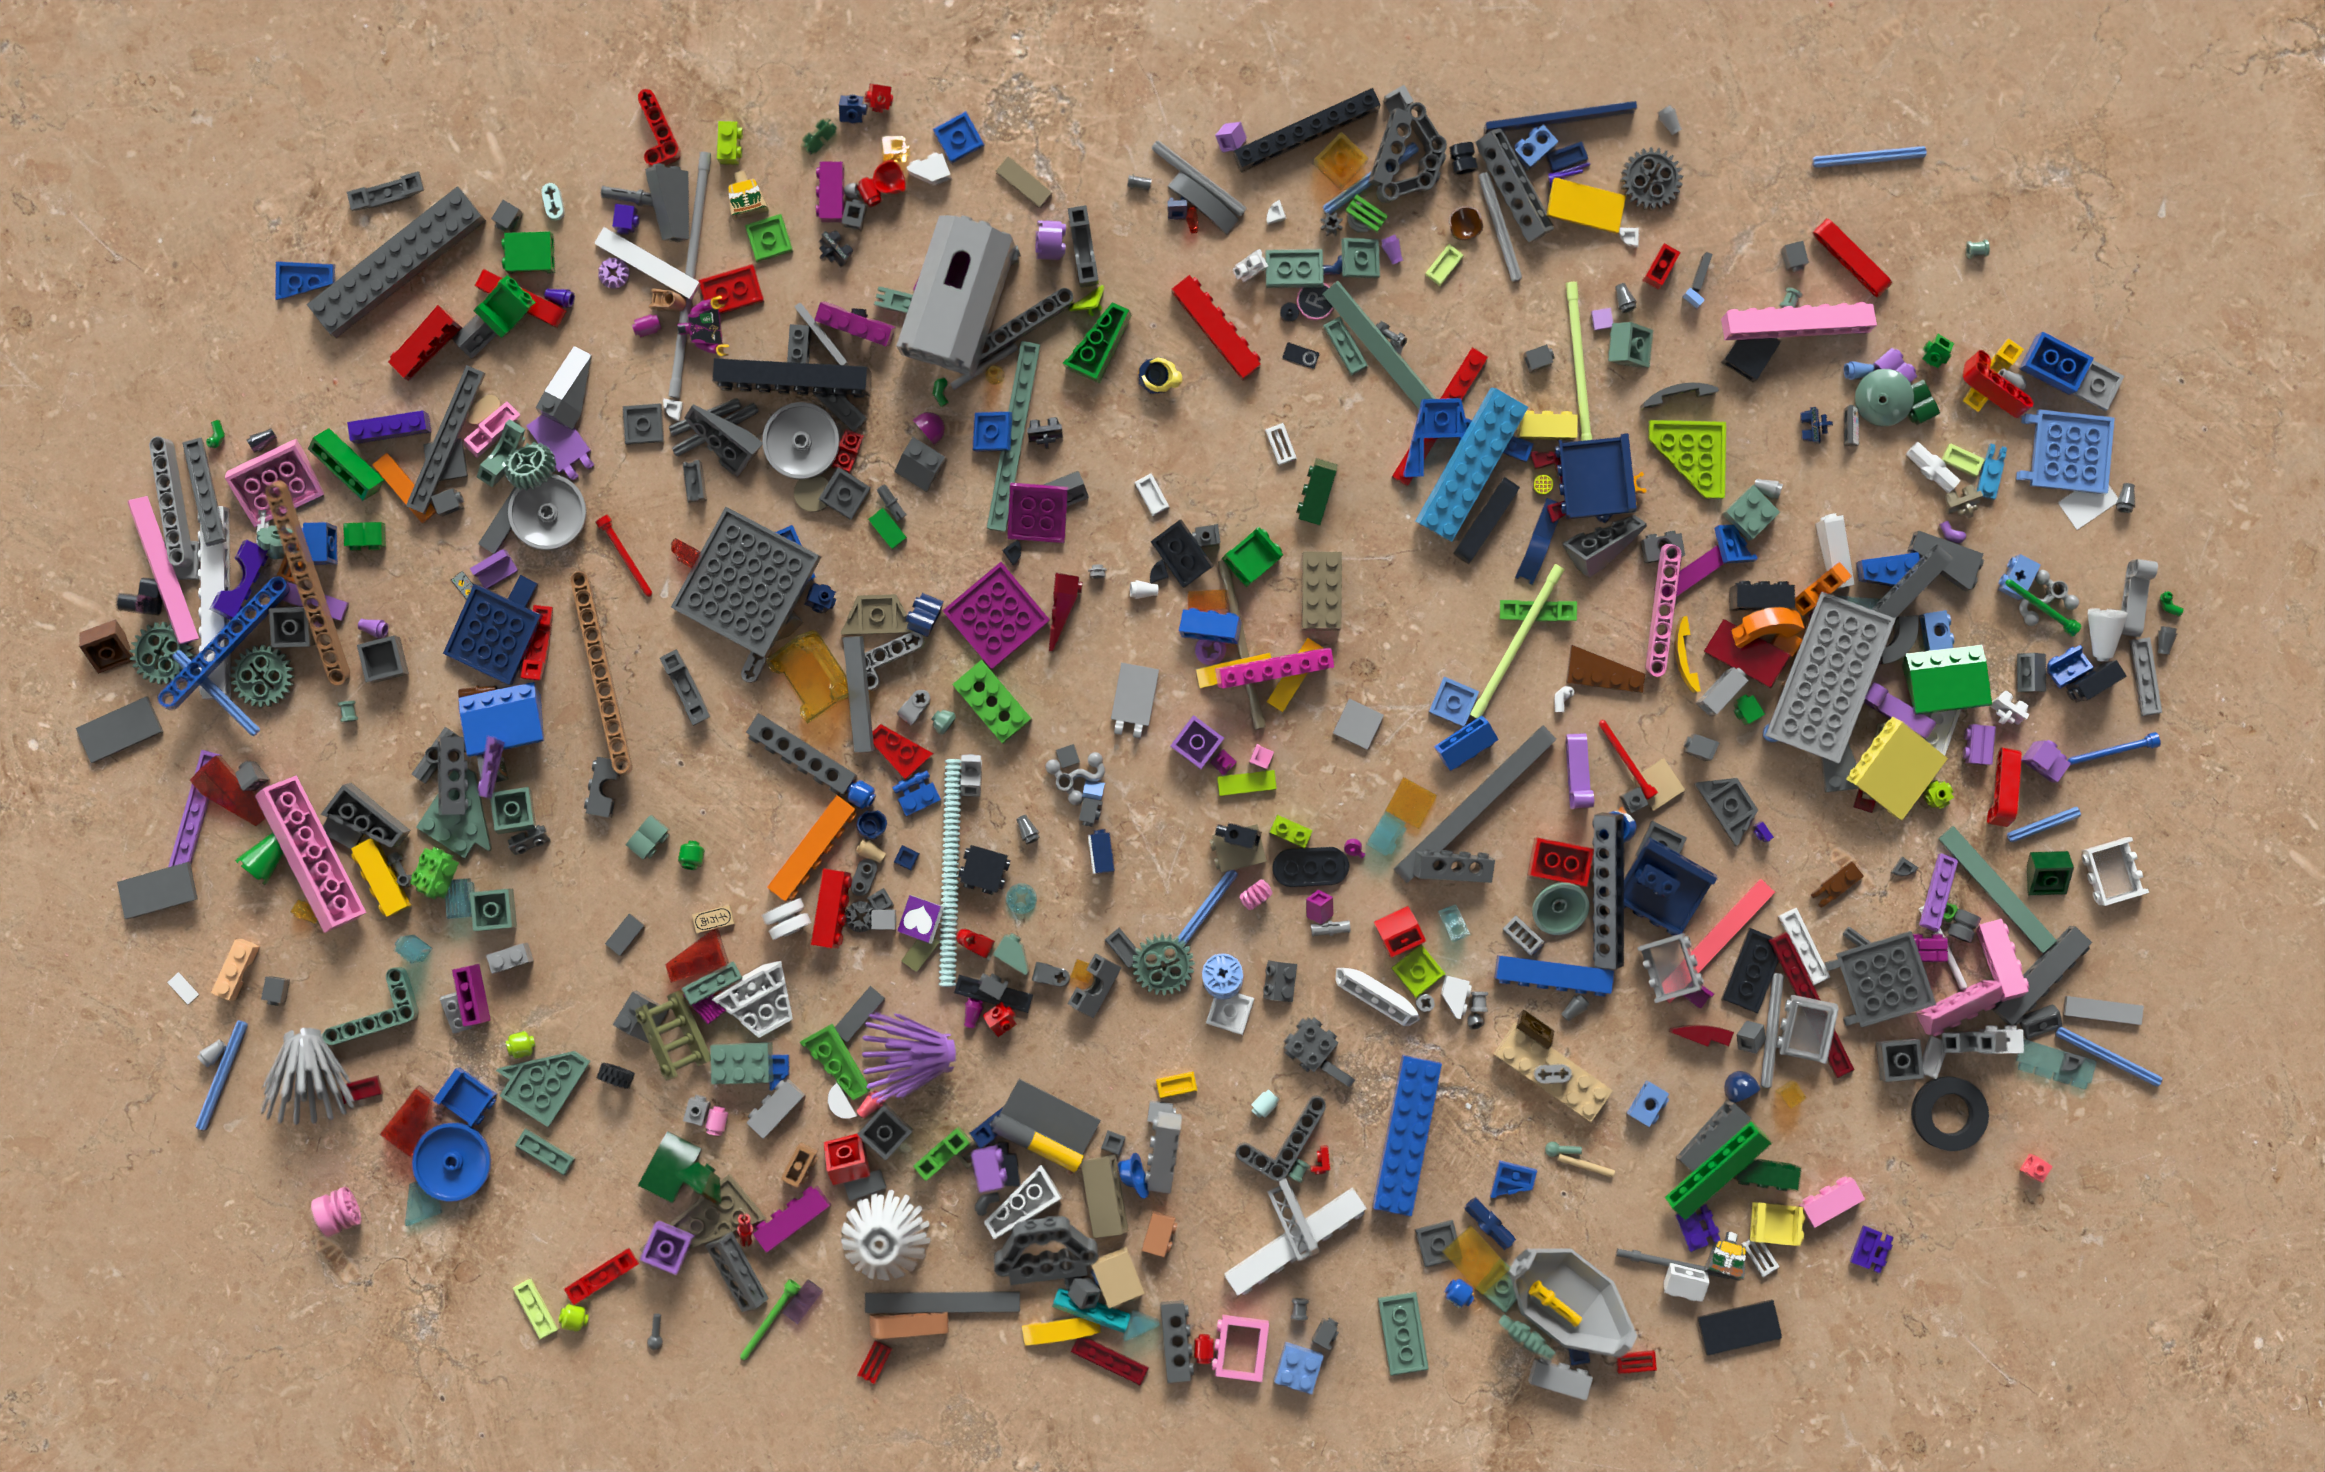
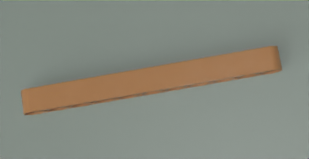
M276 481L266 488L265 495L328 680L333 685H341L349 678L350 669L289 489L284 482ZM274 487L280 490V496L274 493ZM280 506H283V507L286 508V510H287V513H286V514H283V513L280 511V508H279ZM286 525H290L293 528V533L287 531ZM292 543L299 546V551L293 549ZM298 562H303L306 569H301ZM305 580L311 582L312 588L305 585ZM311 598L317 600L318 606L311 603ZM317 617H321L324 620V624H320L317 621ZM323 635H327L330 638V642H326ZM329 653L334 654L337 660H332ZM335 671L340 672L343 678H338Z
M577 571L572 574L570 582L611 762L614 770L619 775L626 776L633 769L592 586L587 575L584 572ZM585 578L583 585H576L577 579ZM583 596H589V601L586 604L580 603ZM592 614L593 620L585 622L584 618L586 615ZM596 632L598 634L597 638L590 641L588 639L589 635ZM595 651L602 652L599 659H593ZM600 669H605V676L602 678L597 677V672ZM603 688H610V693L607 696L601 695ZM614 706V712L607 715L605 713L606 708ZM617 724L619 726L618 731L610 733V727ZM622 743V750L615 752L614 745ZM622 761L627 762L625 770L618 769V765Z

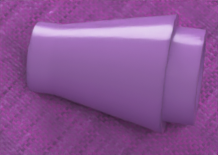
M1396 235L1381 240L1383 244L1381 246L1390 258L1392 265L1403 261L1399 238L1397 239Z
M360 619L358 629L379 639L386 637L389 625L384 620Z

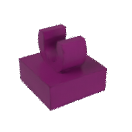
M1222 749L1210 763L1224 776L1237 761Z

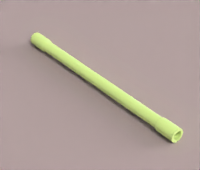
M1577 282L1566 283V292L1569 303L1581 441L1592 440L1578 306Z
M1556 564L1553 566L1546 579V583L1483 694L1472 709L1471 716L1479 718L1485 712L1492 695L1551 591L1562 576L1564 568Z

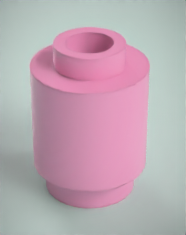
M714 1106L713 1109H709L705 1126L707 1128L706 1133L722 1135V1131H725L728 1116L725 1108Z

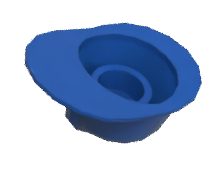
M1133 1153L1131 1159L1118 1163L1119 1176L1125 1185L1134 1187L1138 1195L1144 1199L1149 1195L1148 1183H1145L1146 1175L1142 1167L1139 1154Z

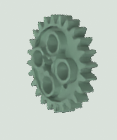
M155 622L154 628L151 625H147L148 631L140 630L142 636L135 635L138 641L131 642L135 649L130 650V652L135 653V656L131 657L130 660L136 661L132 667L139 668L137 674L141 675L144 673L143 679H149L151 683H155L157 680V684H163V681L166 684H170L171 679L174 680L183 670L172 657L175 653L171 649L172 644L176 642L178 645L176 651H182L188 658L195 656L190 653V650L194 649V647L188 645L190 642L178 644L171 623L168 626L166 622H162L160 626L159 623ZM156 636H158L160 640L157 646H155L153 643V640ZM160 651L165 652L164 656L160 654ZM151 654L153 661L148 664L147 657ZM167 661L171 662V668L169 670H166L165 663Z
M261 645L260 650L258 646H253V652L247 648V655L240 653L241 660H234L238 664L237 667H231L236 672L230 674L231 677L235 678L231 684L237 685L233 691L241 692L238 698L242 699L245 697V703L251 702V706L259 704V707H264L265 703L271 707L272 701L279 704V697L285 699L286 697L283 693H290L291 691L287 687L294 685L289 680L295 678V676L290 675L294 668L288 667L291 661L285 660L287 655H280L281 650L276 649L274 651V647L271 646L266 649V645ZM262 658L266 659L264 667H261L259 664ZM252 663L254 667L257 669V671L251 667ZM251 671L252 678L247 681L246 673ZM277 671L280 676L277 681H274L273 674ZM258 672L265 673L263 677L274 685V689L266 680L261 679L262 676ZM261 685H264L266 690L264 694L261 695L259 693V687Z
M1161 933L1160 938L1153 934L1154 940L1146 937L1147 944L1140 942L1142 949L1136 948L1135 951L1138 955H1133V960L1137 961L1132 963V967L1137 968L1133 971V974L1139 975L1136 978L1137 982L1143 980L1141 987L1144 988L1148 985V992L1155 989L1156 995L1159 993V990H1162L1163 995L1166 994V990L1173 994V988L1180 991V984L1186 986L1185 979L1191 980V976L1188 973H1194V969L1189 967L1195 965L1193 960H1189L1193 958V953H1188L1190 947H1184V940L1179 943V936H1176L1173 940L1171 933H1169L1167 938H1164L1163 933ZM1173 949L1175 953L1172 956H1167L1165 951ZM1153 954L1156 956V959L1150 962L1146 957ZM1161 961L1166 963L1165 967H1162ZM1172 967H1179L1180 971L1174 974L1170 972V969ZM1159 972L1162 974V977L1154 979L1152 974Z
M1503 1315L1499 1320V1324L1509 1331L1508 1334L1519 1344L1521 1342L1525 1343L1523 1347L1535 1354L1539 1353L1548 1360H1551L1556 1353L1545 1344L1546 1340L1535 1331L1529 1332L1531 1328L1518 1320L1515 1322L1506 1315Z

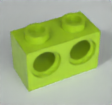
M1276 815L1269 833L1305 848L1313 830Z

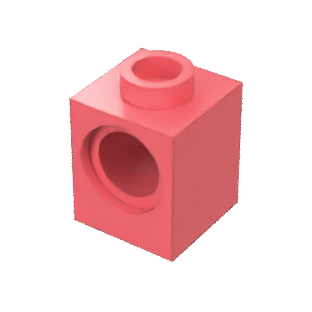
M2029 1154L2020 1171L2043 1183L2053 1166L2041 1158Z

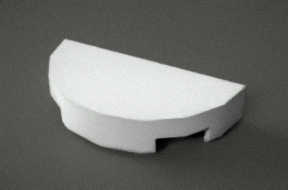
M836 1083L828 1094V1104L831 1111L841 1118L857 1116L844 1091Z

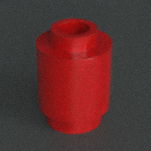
M865 177L858 182L857 190L865 204L873 207L882 201V194L874 186L873 178Z
M1199 1334L1194 1339V1358H1196V1363L1208 1364L1214 1358V1339L1210 1338L1209 1334Z

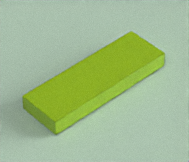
M1275 770L1217 777L1219 796L1277 789Z

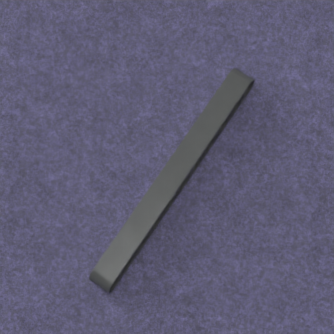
M1542 725L1393 870L1408 883L1415 877L1413 872L1416 851L1423 852V849L1434 850V853L1441 852L1551 746L1557 738Z

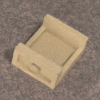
M1126 1247L1098 1258L1095 1264H1092L1108 1308H1118L1123 1305V1302L1138 1300L1142 1297V1294H1145Z

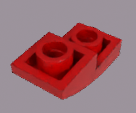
M845 430L832 468L837 469L839 467L850 474L861 447L863 435Z

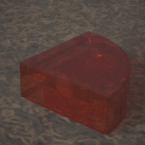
M1189 207L1186 220L1190 233L1195 234L1198 233L1199 227L1197 210L1195 207Z

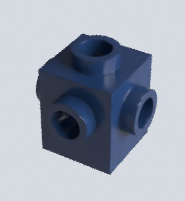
M855 94L841 95L839 101V122L862 123L864 115H867V104H864V96H857Z
M814 583L809 589L804 605L811 607L817 613H826L829 609H833L836 598H834L836 591L831 590L832 588L828 585Z

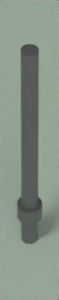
M1617 1248L1616 1256L1628 1258L1638 1263L1643 1261L1667 1267L1672 1263L1704 1271L1705 1267L1642 1254L1641 1251L1637 1250L1628 1251ZM1708 1273V1275L1726 1278L1712 1273Z

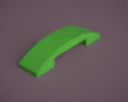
M1500 600V619L1524 621L1535 601ZM1577 601L1545 602L1535 621H1577Z

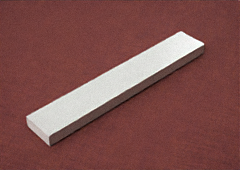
M603 227L594 243L692 300L701 284Z

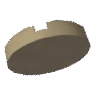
M820 475L810 479H799L794 487V497L797 504L802 509L810 512H818L825 509L827 505L819 501L818 498L828 484V481Z

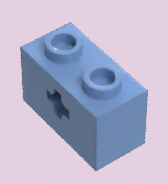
M2021 554L2012 557L2007 564L2009 568L2007 573L2003 574L1998 582L2000 584L1998 590L2016 600L2024 599L2006 586L2005 582L2011 579L2028 591L2041 564ZM2016 573H2019V574H2018V577L2020 578L2019 580H2016V579H2017V576L2015 575Z

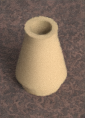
M864 838L856 849L859 856L879 863L886 854L872 841Z

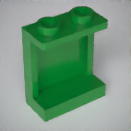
M550 231L504 233L502 249L505 250V258H502V267L508 274L533 271L555 273L554 235Z
M507 275L498 282L494 290L473 311L502 338L516 326L536 302L530 294L524 292L518 286L514 279Z
M1258 526L1232 550H1229L1222 557V560L1247 588L1279 561L1283 553L1280 546L1271 541L1267 531Z

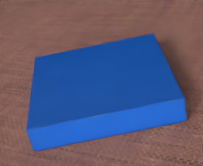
M966 111L933 129L951 164L985 146Z
M1012 412L975 413L973 451H1011Z

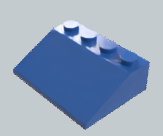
M535 682L459 698V712L468 757L485 754L487 736L505 742L503 750L544 741L541 694Z

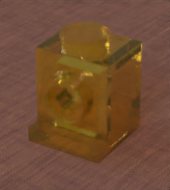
M882 137L883 162L887 160H894L896 162L906 161V156H910V146L906 144L905 137Z

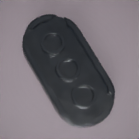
M1335 847L1286 849L1275 857L1272 870L1276 880L1287 887L1335 885L1340 883L1348 874L1349 861L1347 856Z

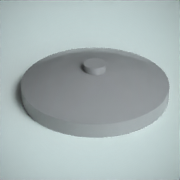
M806 402L791 403L778 409L768 420L763 432V450L769 463L781 474L793 479H810L825 472L835 461L840 447L839 431L832 417L822 408Z
M552 474L553 477L547 478V482H543L541 487L536 486L534 490L529 488L526 491L525 489L519 490V488H516L509 501L508 518L512 530L522 542L538 550H557L569 545L579 536L586 522L587 509L581 492L571 481Z

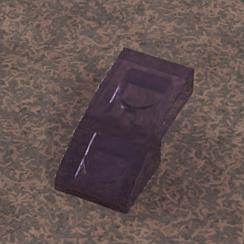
M808 1279L782 1313L798 1324L823 1290Z

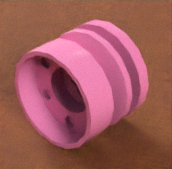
M346 1186L338 1191L331 1192V1197L326 1194L312 1200V1211L320 1231L326 1237L341 1232L342 1226L348 1229L361 1223V1213L353 1193Z

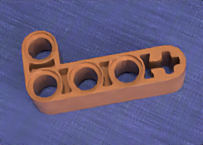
M948 1312L891 1316L887 1314L870 1315V1335L877 1339L949 1332Z

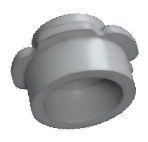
M1092 565V568L1088 570L1090 578L1106 577L1105 572L1107 569L1103 568V565Z

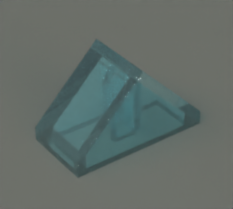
M1132 1310L1123 1335L1124 1341L1126 1342L1160 1326L1159 1319Z

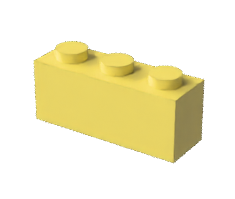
M1526 411L1518 425L1517 438L1575 440L1577 438L1578 415H1572L1570 411H1563L1561 414H1553V411H1542V414Z

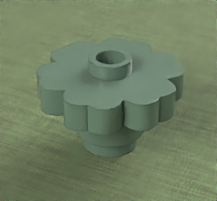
M271 525L268 528H261L257 532V545L263 550H268L267 553L270 558L282 559L285 551L277 527ZM286 528L287 531L293 533L292 529ZM292 543V547L294 549V547H296L297 544Z

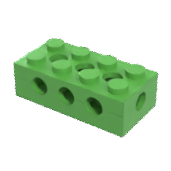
M982 660L952 684L1002 744L1032 720ZM979 682L985 684V689L982 692L975 691V685ZM990 697L997 698L996 706H988L987 701ZM1004 711L1010 714V718L1006 722L1000 720V714Z

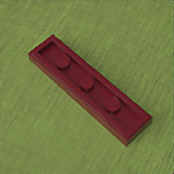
M1088 1337L1077 1338L1071 1349V1353L1138 1385H1141L1149 1369L1148 1366Z

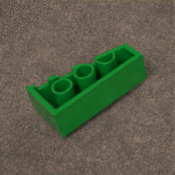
M1112 302L1096 321L1097 323L1087 332L1081 343L1074 348L1068 359L1066 358L1062 363L1064 367L1100 384L1132 317L1130 310Z

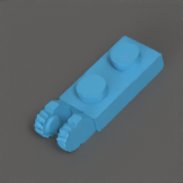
M1990 443L1986 458H1984L1976 491H1981L1985 498L1995 500L2005 463L2003 461L2006 457L2007 447L2002 446L1999 450L1998 459L1994 460L1992 457L1995 452V444Z

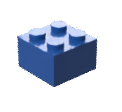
M327 522L303 523L302 530L314 565H338L337 526Z

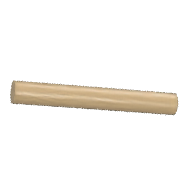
M1559 1153L1557 1161L1612 1178L1615 1174V1170Z

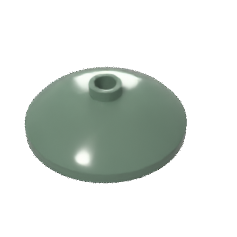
M1878 369L1867 374L1861 380L1856 389L1855 403L1860 415L1869 423L1877 426H1891L1902 421L1911 411L1914 403V391L1910 381L1900 372L1892 369ZM1885 396L1887 401L1881 402L1880 397Z
M1571 883L1551 885L1544 889L1535 899L1532 908L1533 919L1536 925L1545 933L1552 935L1570 933L1580 927L1587 918L1589 900L1585 892L1577 885Z

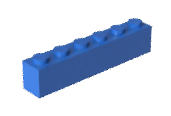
M1497 955L1494 978L1499 979V983L1503 984L1517 981L1519 986L1529 987L1530 983L1537 984V988L1542 989L1556 986L1558 991L1567 992L1568 988L1575 989V993L1587 994V991H1594V995L1606 997V993H1612L1614 970Z

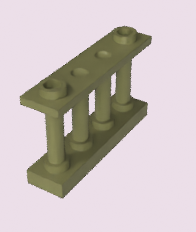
M682 990L668 995V1002L648 1010L647 1005L635 1010L636 1018L645 1032L660 1066V1072L666 1081L678 1076L675 1070L696 1062L697 1066L711 1061V1055ZM672 1009L676 1019L656 1028L652 1017ZM680 1027L684 1037L664 1045L660 1034ZM687 1044L692 1055L672 1063L668 1052Z

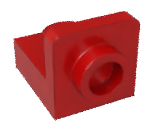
M1321 1145L1320 1151H1317V1160L1322 1165L1310 1167L1311 1172H1315V1175L1326 1174V1170H1330L1328 1145Z

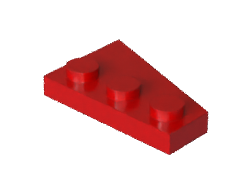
M882 724L872 731L874 746L904 779H907L934 754Z

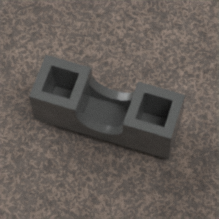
M597 757L592 764L594 774L593 779H590L588 783L590 794L589 798L585 800L584 809H586L587 814L612 818L616 799L606 797L602 787L609 779L620 780V775L614 770L611 759ZM623 761L618 765L619 770H622Z
M1095 953L1086 969L1093 974L1094 980L1092 985L1084 990L1076 987L1067 1004L1094 1018L1122 967Z
M1953 1031L1942 1033L1943 1053L1978 1051V1053H1999L2007 1051L2006 1032Z

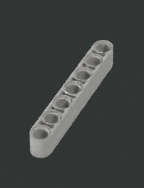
M156 436L150 440L149 448L168 560L173 565L183 568L189 567L193 562V553L175 447L171 440ZM170 480V484H169V486L167 487V486H166L167 481ZM173 498V503L170 506V500ZM179 535V541L176 543V538Z

